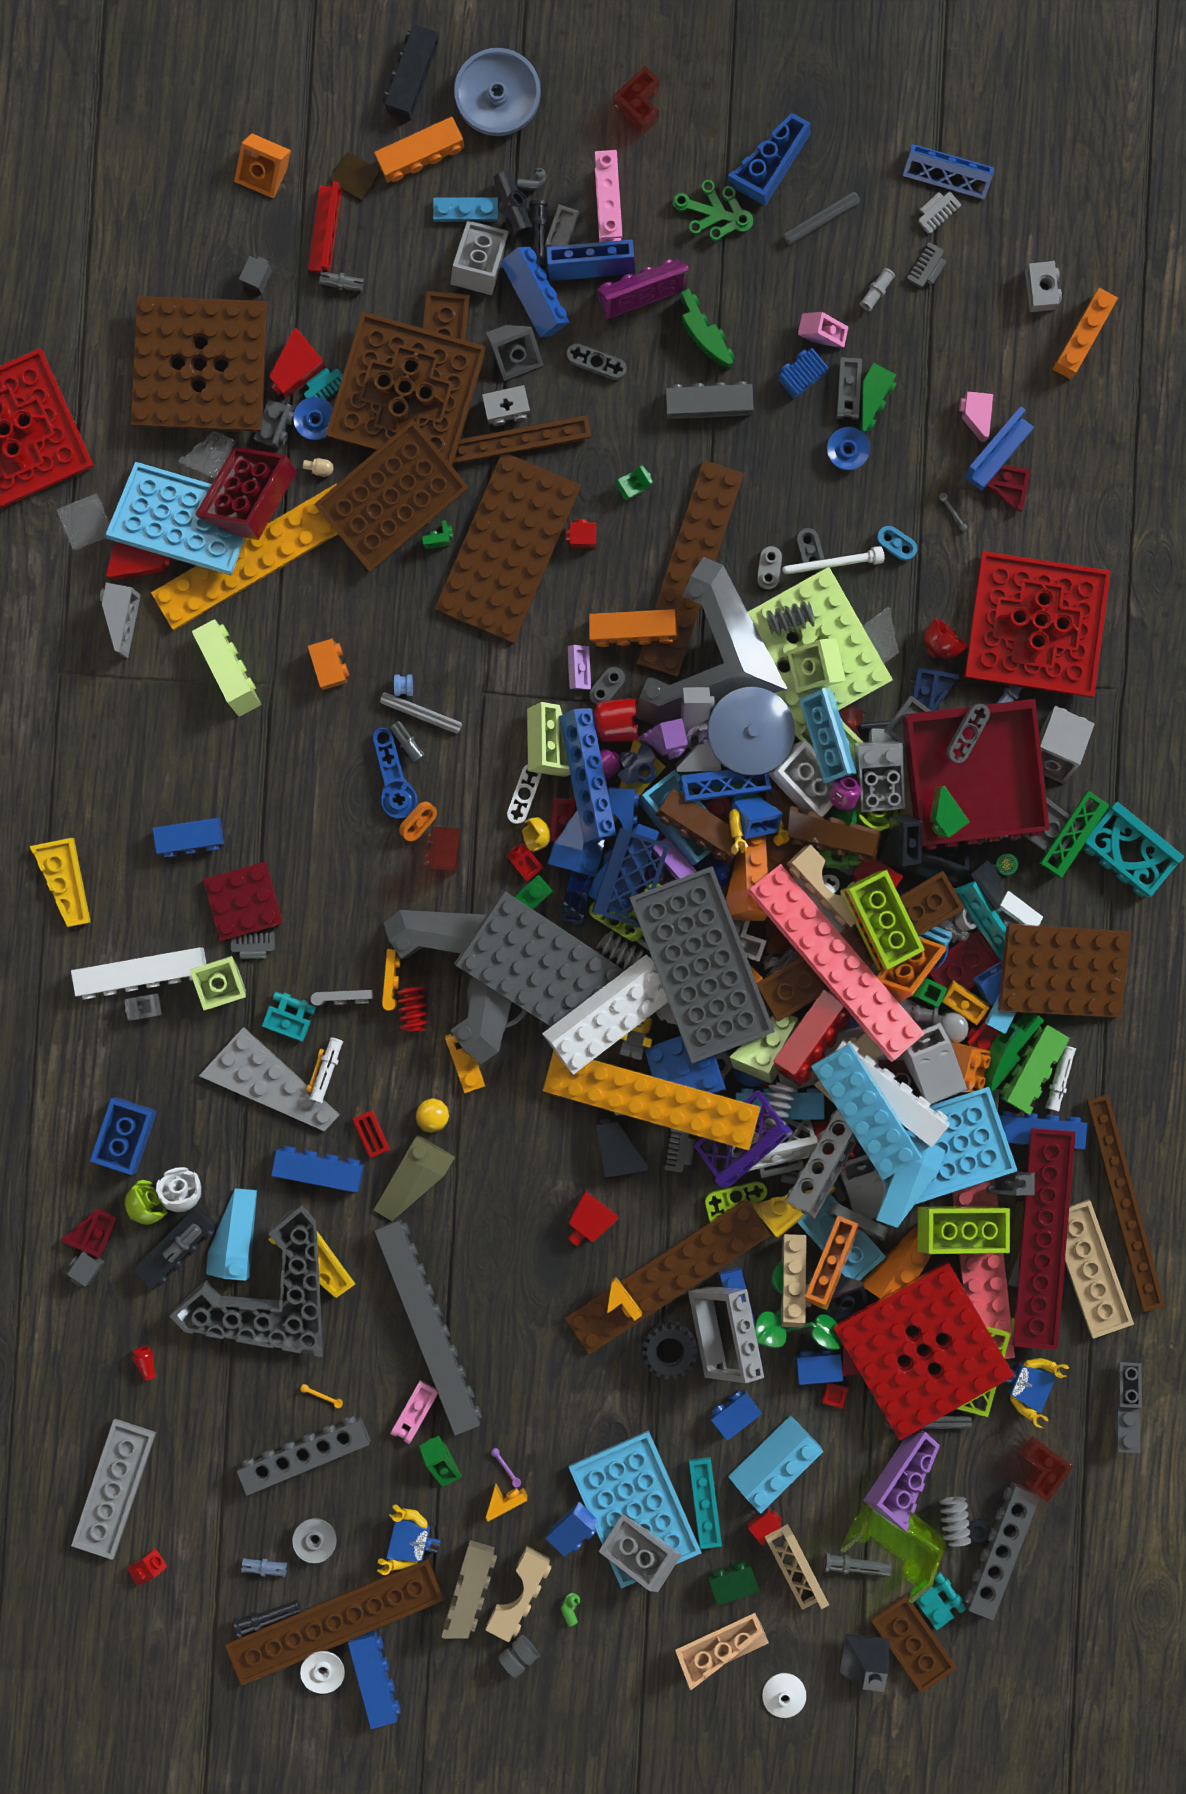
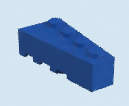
M791 113L772 132L768 139L762 141L757 146V149L749 157L747 156L735 171L733 170L728 175L729 186L766 206L811 134L810 123Z

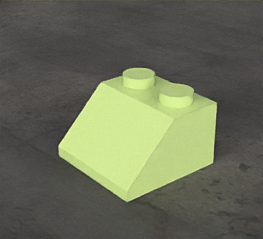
M836 638L820 639L787 651L796 693L824 688L846 681Z
M232 956L190 969L203 1010L246 997L244 983Z

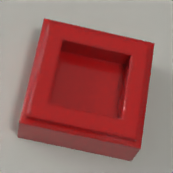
M826 1382L821 1402L843 1409L849 1387L834 1382Z

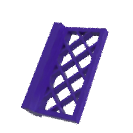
M760 1090L755 1091L744 1101L745 1103L752 1104L758 1098L762 1103L761 1113H759V1129L755 1128V1131H759L758 1141L751 1144L750 1150L742 1149V1154L737 1158L732 1157V1145H728L727 1156L718 1155V1141L702 1137L694 1144V1147L715 1175V1181L719 1187H730L793 1133L790 1127L782 1122ZM765 1116L772 1117L776 1123L771 1130L764 1129ZM708 1140L714 1141L713 1154L706 1153L702 1147ZM717 1157L726 1158V1167L721 1172L716 1167Z

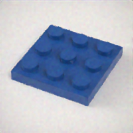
M682 1036L644 1049L653 1077L713 1094L726 1090L715 1055L691 1063Z

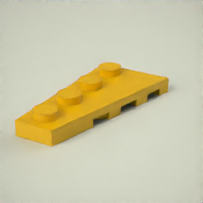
M74 838L30 846L32 853H34L38 861V866L47 880V885L56 899V904L67 927L91 923Z
M317 1232L319 1284L337 1298L354 1286L355 1283ZM272 1238L268 1239L271 1243L280 1247Z

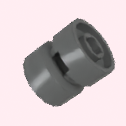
M520 1635L512 1642V1648L508 1647L498 1655L502 1666L514 1678H518L524 1672L526 1665H532L540 1657L535 1646L524 1635Z

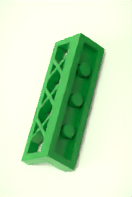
M1086 791L1039 863L1049 869V873L1054 877L1062 878L1106 812L1109 804L1090 791ZM1090 798L1094 803L1086 813L1085 803ZM1078 817H1083L1082 825L1077 831H1074V820ZM1071 835V841L1065 849H1062V838ZM1059 853V858L1053 866L1047 862L1052 854Z

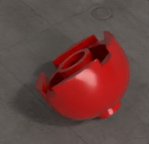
M936 617L931 621L924 633V642L928 646L926 652L934 659L937 657L953 659L966 649L967 644L962 638L957 640L956 632L942 620H937Z

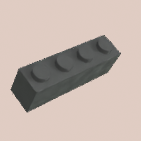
M745 381L735 382L734 385L718 382L714 383L713 386H704V384L697 383L692 384L691 387H683L676 384L666 388L665 392L666 419L752 415L754 410L752 384H747Z

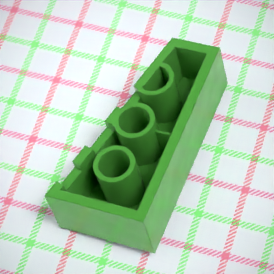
M1045 1024L1041 1027L1039 1026L1033 1033V1042L1024 1048L1021 1054L1023 1059L1020 1064H1016L1011 1070L1010 1075L1012 1077L1008 1083L1005 1082L999 1091L1001 1094L999 1099L1029 1115L1033 1110V1107L1030 1106L1031 1102L1038 1099L1042 1093L1041 1083H1045L1052 1073L1051 1064L1058 1062L1070 1039Z

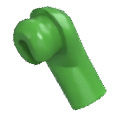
M575 1593L568 1594L561 1605V1611L568 1627L578 1623L574 1610L577 1604L580 1603V1597Z

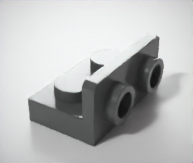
M269 399L263 413L262 432H256L254 440L279 450L281 444L284 445L287 440L288 433L286 430L288 425L293 423L294 409L292 405H283Z

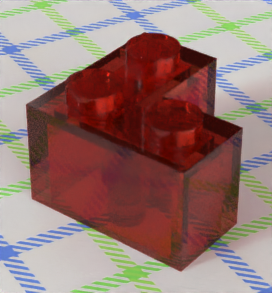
M646 65L614 94V106L642 135L659 120V110L649 100L659 92L660 80Z
M433 826V831H429L428 844H432L430 851L425 853V865L428 866L429 870L457 872L460 840L459 828Z
M1032 1435L1020 1452L1026 1460L1036 1466L1025 1484L1031 1491L1046 1502H1049L1073 1466L1069 1461Z

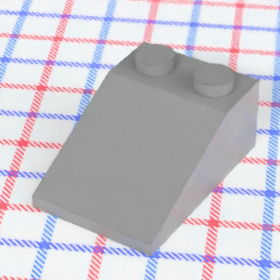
M467 220L453 263L450 284L492 295L509 231Z
M106 583L105 588L101 590L100 601H102L114 650L123 657L128 658L141 595L132 587Z
M624 1514L621 1515L599 1550L603 1556L647 1590L659 1592L682 1555L667 1542Z

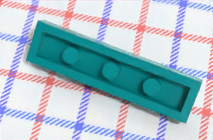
M976 881L958 887L955 891L958 898L968 910V913L998 958L1003 960L1005 925Z
M711 1458L689 1460L700 1549L722 1547Z

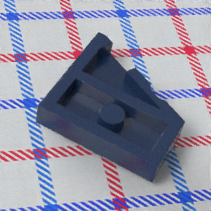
M917 668L912 697L931 711H934L953 684L958 680L959 675Z

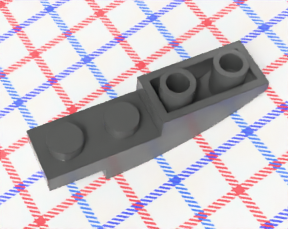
M1119 1362L1114 1403L1116 1452L1140 1453L1141 1363Z

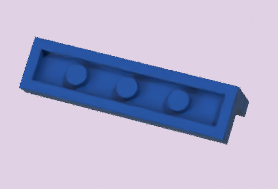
M912 144L903 176L985 199L993 177L994 167ZM911 162L921 163L924 170L918 173L909 171ZM939 168L942 169L944 176L936 179L932 177L929 171ZM960 174L965 182L959 185L953 184L950 177ZM976 180L986 182L983 192L974 190L971 183Z
M1021 406L969 467L965 479L981 491L1034 428V426L1022 418L1026 409Z
M729 769L682 775L678 782L680 791H683L685 802L768 792L772 789L768 772L759 775H742ZM764 780L765 786L757 787L751 781ZM745 783L742 789H735L729 784ZM724 786L720 792H714L708 788ZM702 789L698 795L689 796L688 790Z

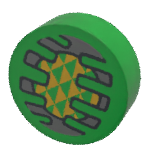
M1003 854L996 859L995 865L1000 871L999 874L1007 876L1017 870L1018 862L1013 855Z

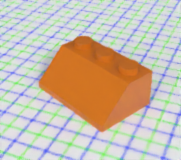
M919 937L925 949L924 951L888 970H881L876 977L900 1003L914 994L946 951V946Z

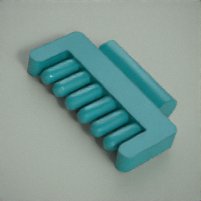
M325 368L306 383L309 390L304 393V396L307 399L318 397V394L320 398L325 400V396L330 398V394H335L334 390L336 392L339 391L336 384L340 387V381H342L343 377L342 373L337 368L331 373Z

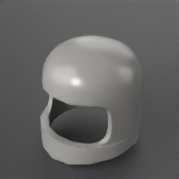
M955 1010L942 1012L940 1016L944 1018L941 1021V1025L949 1040L953 1043L963 1041L969 1029L965 1017Z

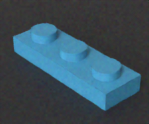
M433 198L434 222H467V220L472 222H498V198Z

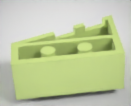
M540 702L527 709L528 771L561 777L570 775L559 716L562 715L560 705Z
M792 1015L779 1022L772 1016L770 1021L775 1032L741 1045L730 1056L733 1068L772 1084L778 1074L773 1060L800 1024L798 1018Z

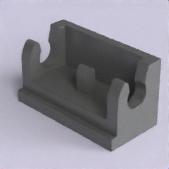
M1013 1172L995 1178L996 1184L986 1187V1193L1034 1195L1035 1173Z

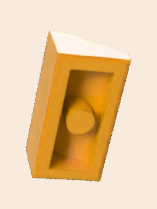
M952 981L941 1001L975 1025H978L989 1010L988 1003L955 981Z

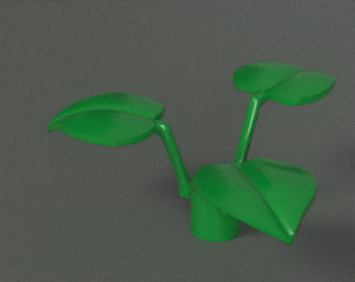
M782 1261L778 1262L772 1273L773 1286L781 1295L783 1290ZM781 1308L775 1314L768 1311L760 1314L754 1326L757 1343L770 1348L781 1347L786 1342V1332L801 1328L782 1327ZM819 1315L816 1317L815 1323H805L803 1328L813 1327L811 1336L821 1347L831 1350L842 1348L843 1343L833 1328L837 1322L832 1317Z

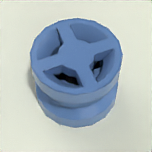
M408 674L406 677L394 675L395 696H400L401 694L413 696L412 674Z

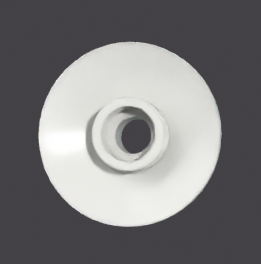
M319 1651L309 1655L304 1660L300 1674L302 1682L309 1690L324 1694L336 1690L341 1685L345 1669L342 1661L335 1654ZM320 1667H325L327 1670L323 1671Z
M780 1673L772 1676L766 1682L762 1698L766 1709L771 1714L780 1718H789L802 1710L806 1701V1691L803 1683L796 1676ZM783 1695L789 1696V1699L787 1701H782L781 1697Z

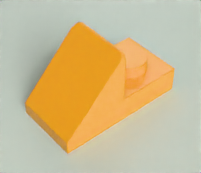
M615 1277L612 1279L607 1313L622 1303L621 1309L628 1318L632 1317L635 1321L642 1316V1311L618 1278Z
M495 1483L486 1515L487 1521L526 1502L527 1494L524 1488L519 1491L517 1488L513 1489L504 1498L498 1485Z

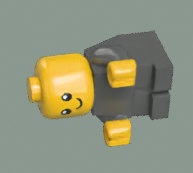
M650 1017L620 1038L624 1040L620 1051L621 1055L642 1060L645 1047H651L652 1039L646 1035L649 1033L652 1024Z

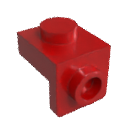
M154 1549L145 1557L128 1566L127 1570L136 1584L140 1586L159 1575L167 1568V1565L157 1549Z

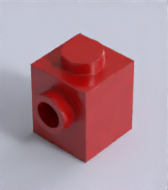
M576 519L575 522H570V529H566V542H570V548H596V523H588L586 519Z
M767 1507L762 1513L759 1512L749 1520L747 1526L759 1543L763 1545L767 1542L765 1536L782 1527L780 1523L782 1519L775 1510L770 1511Z

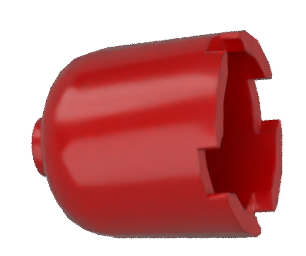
M627 698L602 701L594 707L593 720L596 735L600 741L634 742L638 740V723L633 722V716H636L637 712L636 699Z

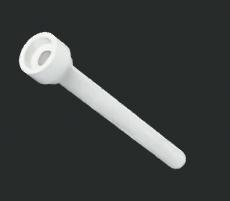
M881 546L873 547L863 554L784 566L782 572L788 575L861 562H869L874 565L884 563V552Z

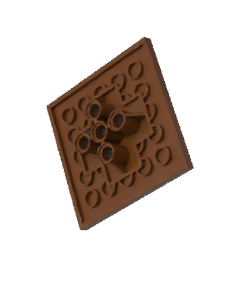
M137 296L131 409L132 427L262 432L267 301ZM201 342H207V346L201 350L198 349V345ZM179 362L185 363L181 370L175 369ZM200 363H206V367L202 371L197 370V366ZM227 364L228 367L224 372L218 371L220 365ZM198 385H205V388L201 392H196V387Z
M362 311L328 424L326 437L377 451L411 420H414L450 465L453 466L487 347ZM411 364L417 366L414 372L406 371V368ZM384 379L390 380L388 386H379L380 381ZM404 385L411 387L407 393L400 392V388ZM425 391L432 393L428 399L421 398V394ZM396 407H405V410L402 413H394V409Z

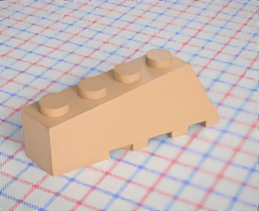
M753 1613L675 1651L688 1686L692 1690L725 1663L758 1649L769 1642L758 1617Z

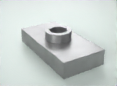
M560 204L558 205L545 247L569 245L579 211Z

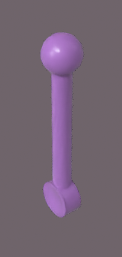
M497 1448L492 1449L491 1455L498 1459L513 1480V1486L519 1487L521 1480L516 1478L499 1455V1450Z

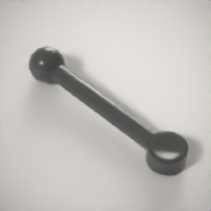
M941 493L939 500L945 503L959 524L960 531L965 532L968 529L967 525L961 521L947 500L948 495Z

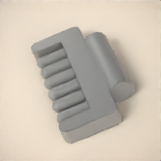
M938 192L919 209L923 216L918 220V223L928 234H931L937 228L936 225L940 226V222L943 223L944 218L948 219V215H952L951 210L955 212L956 209L960 208L961 203L951 192H948L944 197Z

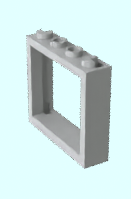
M705 1286L688 1291L705 1377L739 1383H749L764 1378L747 1289ZM743 1294L744 1301H742L741 1296L738 1295ZM714 1300L726 1301L739 1370L726 1367Z

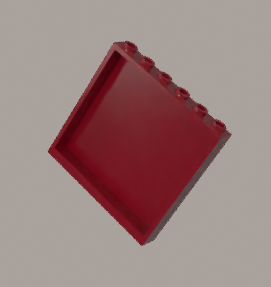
M1035 699L985 705L990 711L989 719L968 758L962 763L951 762L946 756V750L970 707L902 715L913 817L923 821L922 846L924 850L936 849L937 844L945 843V847L958 846V841H966V844H976L982 838H987V842L1000 841V836L1008 835V839L1022 838V833H1029V836L1043 835L1042 831L1050 830ZM982 709L975 710V720H969L968 723L974 724L978 727V724H975V721L977 718L983 717V715L981 714ZM966 727L962 732L963 737L966 740L973 737V730L970 727ZM958 739L957 742L961 743V746L959 747V749L953 750V752L955 753L954 758L961 757L962 753L959 752L960 748L962 747V745L967 747V743H962ZM938 786L946 787L969 820L968 824L949 838L939 837L933 831V823L930 821L934 791Z

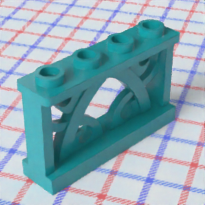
M1114 802L1109 806L1082 848L1090 856L1095 855L1101 860L1099 863L1104 868L1115 871L1117 873L1116 877L1121 882L1132 885L1134 887L1133 891L1142 898L1144 896L1152 897L1177 864L1185 857L1119 802ZM1112 815L1116 817L1112 830L1102 828ZM1129 828L1131 835L1129 837L1122 836L1120 832L1126 834L1125 829ZM1099 833L1111 835L1110 839L1104 838L1100 840L1106 843L1105 848H1099L1095 843V838ZM1141 837L1143 841L1140 851L1145 861L1123 862L1119 849V840L1132 841ZM1148 846L1154 848V852L1152 854L1149 853L1152 857L1151 859L1146 854ZM1111 851L1112 858L1109 857L1106 853H1109ZM1168 859L1170 862L1159 874L1155 865ZM1150 867L1154 873V880L1151 884L1146 885L1140 881L1139 877L1141 874H1145L1148 879L1149 872L1146 868ZM1127 870H1135V871H1134L1133 875H1131Z

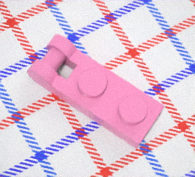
M420 1380L390 1434L395 1437L398 1435L404 1439V1442L410 1444L438 1394L437 1389ZM404 1423L411 1427L409 1431L402 1428Z

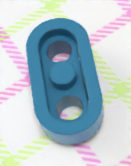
M885 526L878 532V544L900 560L908 561L917 553L915 541L895 527ZM884 535H889L891 541H885ZM902 547H907L909 553H903Z

